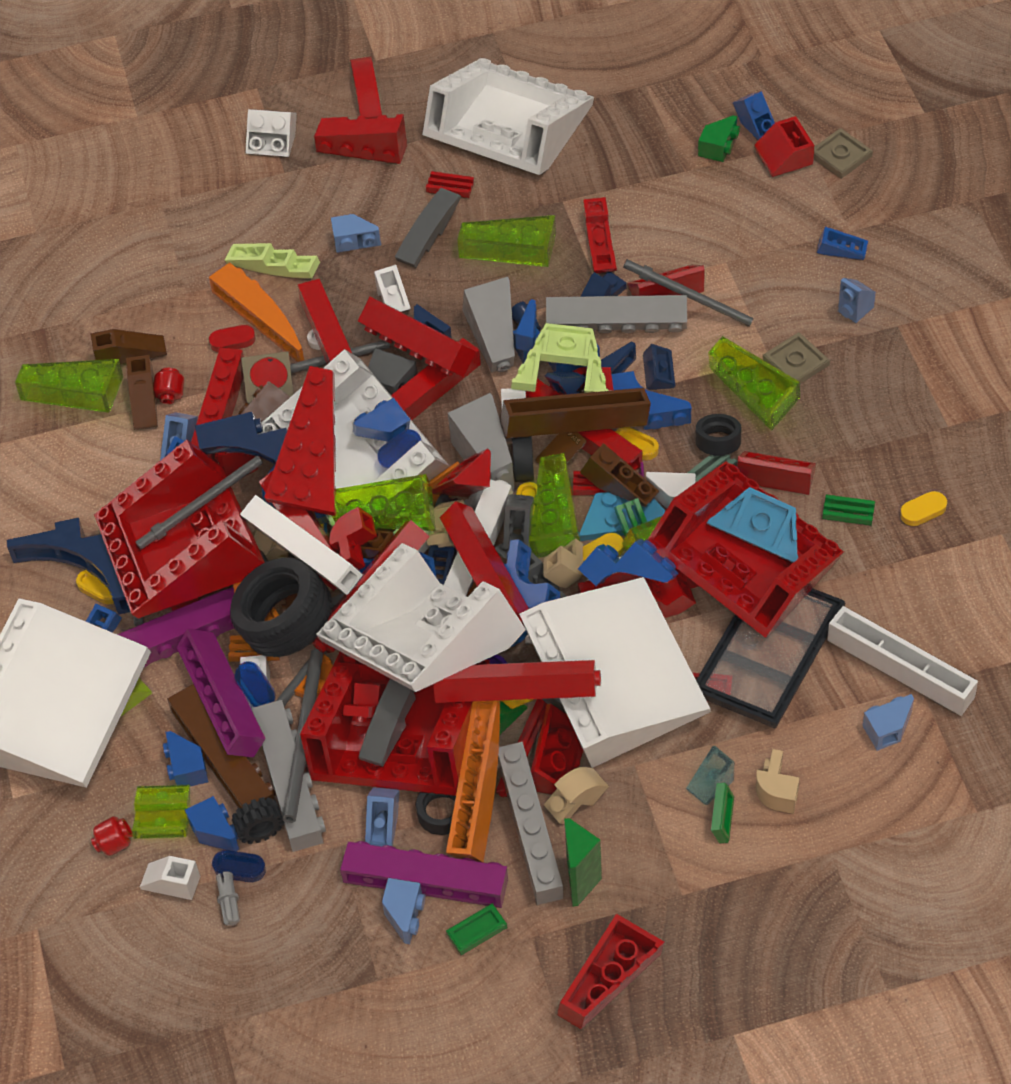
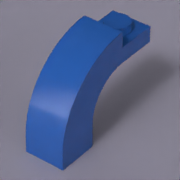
M519 539L510 540L507 564L504 565L528 608L531 609L541 603L559 599L561 592L549 583H529L528 572L532 549Z

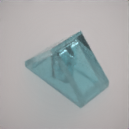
M712 746L686 789L702 803L708 805L715 799L717 783H726L729 786L734 781L735 762L716 746Z

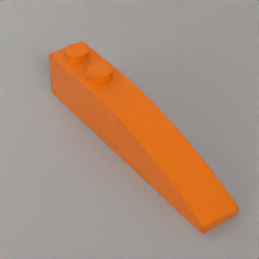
M230 262L209 276L212 293L283 351H288L289 356L295 361H304L302 346L294 329L284 313L256 280H251L241 268H236Z
M500 700L473 701L446 849L447 854L457 859L471 858L476 862H484L497 777Z

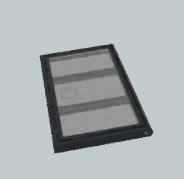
M813 588L766 638L737 615H734L696 680L706 701L769 727L777 728L828 637L829 623L842 606H845V601Z

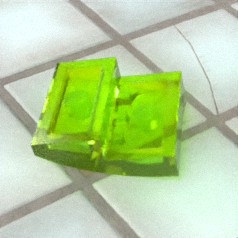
M190 785L137 786L134 802L133 838L187 837L188 819L185 809L190 807Z

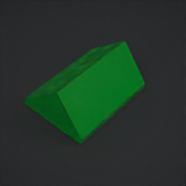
M567 818L564 819L566 857L572 906L574 907L579 906L602 879L601 841L572 819Z

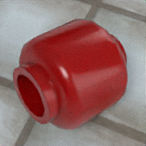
M166 367L155 374L153 384L155 397L164 404H173L174 401L183 397L184 376L179 373V370Z
M112 816L93 828L94 837L91 838V842L98 853L102 851L108 856H113L130 845L133 833L124 818L119 819L116 816Z

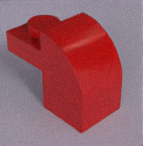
M357 507L341 516L334 524L330 533V546L338 550L339 556L352 564L357 570L365 567L361 545L377 537L372 516Z
M676 576V578L659 586L644 578L664 618L678 615L696 604L689 584Z
M355 683L353 704L344 705L343 710L344 716H352V725H370L387 684Z

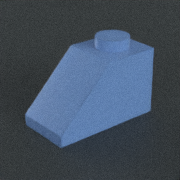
M177 412L165 416L160 461L165 457L174 436L191 442L198 416Z
M373 787L368 794L365 842L370 845L380 847L384 845L393 846L398 819L399 790Z

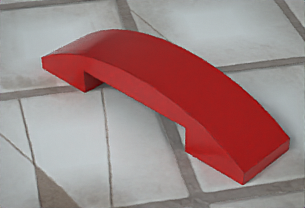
M370 56L350 59L360 116H366L367 119L377 118L378 115H382L372 58Z
M606 197L583 199L593 272L617 271Z

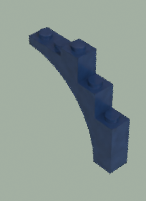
M253 412L195 425L199 448L206 455L221 452L244 453L258 456L275 465L287 433V428L262 433L261 419H256ZM314 512L320 524L330 522L327 514Z
M79 517L55 522V530L7 540V548L13 563L55 561L87 570L108 588L118 615L131 612L102 535L85 537Z

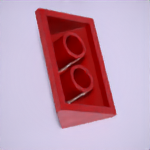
M691 264L659 273L699 293L704 292V265ZM638 279L627 283L632 296L681 295L651 280Z
M487 448L464 459L430 491L435 495L444 493L449 496L468 497L490 487L491 451Z
M744 451L738 456L737 467L742 474L749 479L755 480L761 487L809 495L816 463Z
M548 704L546 707L531 768L536 792L551 795L557 789L554 784L561 777L579 768L583 753L568 715L552 704Z

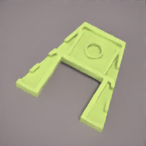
M546 323L535 340L533 349H530L524 364H521L517 376L512 379L511 389L535 392L540 361L587 366L584 393L608 391L605 385V375L601 369V359L598 356V347L593 329Z

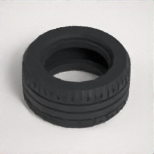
M295 558L273 559L252 570L239 584L231 602V622L235 630L258 654L268 657L288 656L301 651L318 637L316 634L330 617L332 607L331 593L312 567L302 560ZM292 594H297V597L287 610L281 615L265 621L270 610L278 602Z

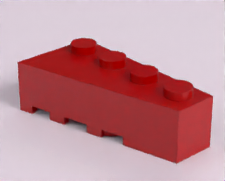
M396 114L395 118H388L387 115H378L374 119L358 116L357 119L350 120L348 117L321 118L314 135L316 152L401 164L407 148L404 114Z
M616 914L560 1001L557 1015L579 1029L584 1028L661 955L665 942Z

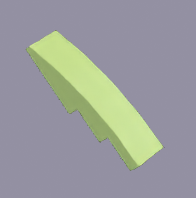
M271 243L233 244L225 258L227 264L230 262L240 268L291 278H313L320 264L317 256H297L294 249L274 250Z

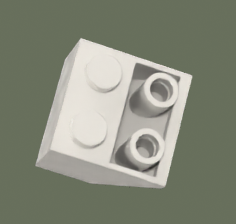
M248 109L246 154L289 157L295 138L297 113Z

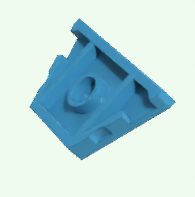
M749 487L707 522L709 526L791 563L798 559L796 508Z
M609 492L596 493L581 528L580 541L594 540L607 533H616L624 536L614 507L626 503L628 500ZM655 498L646 507L641 506L651 532H653L665 513L664 508ZM632 505L631 508L635 515L641 533H643L634 506ZM624 508L622 509V511L625 516L628 527L630 529L631 534H635L628 514L626 512V509Z

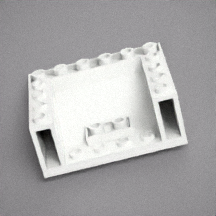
M480 58L430 85L423 135L540 175L550 168L592 107L594 97L587 95L585 91L571 90L564 84H553L548 82L546 78H535L529 76V73L525 71H514L507 65H496L488 59Z
M344 349L324 367V369L333 370L335 374L336 516L328 515L329 523L332 527L341 516L357 507L370 514L373 522L390 510L410 484L420 489L422 485L449 467L448 463L411 419L409 430L390 442L354 435L353 422L356 417L362 413L368 414L374 410L378 403L383 400L389 401L393 397L360 358ZM302 387L262 422V433L287 428L288 430Z
M402 543L376 569L369 579L359 587L353 596L341 606L336 614L324 624L316 635L322 642L417 692L509 649L526 629L500 589L482 581L468 597L439 583L418 550Z
M644 577L547 601L519 614L542 662L595 660L596 670H601V686L596 688V697L559 698L591 768L711 712Z
M18 599L0 634V767L87 788L151 653L148 647L42 603Z

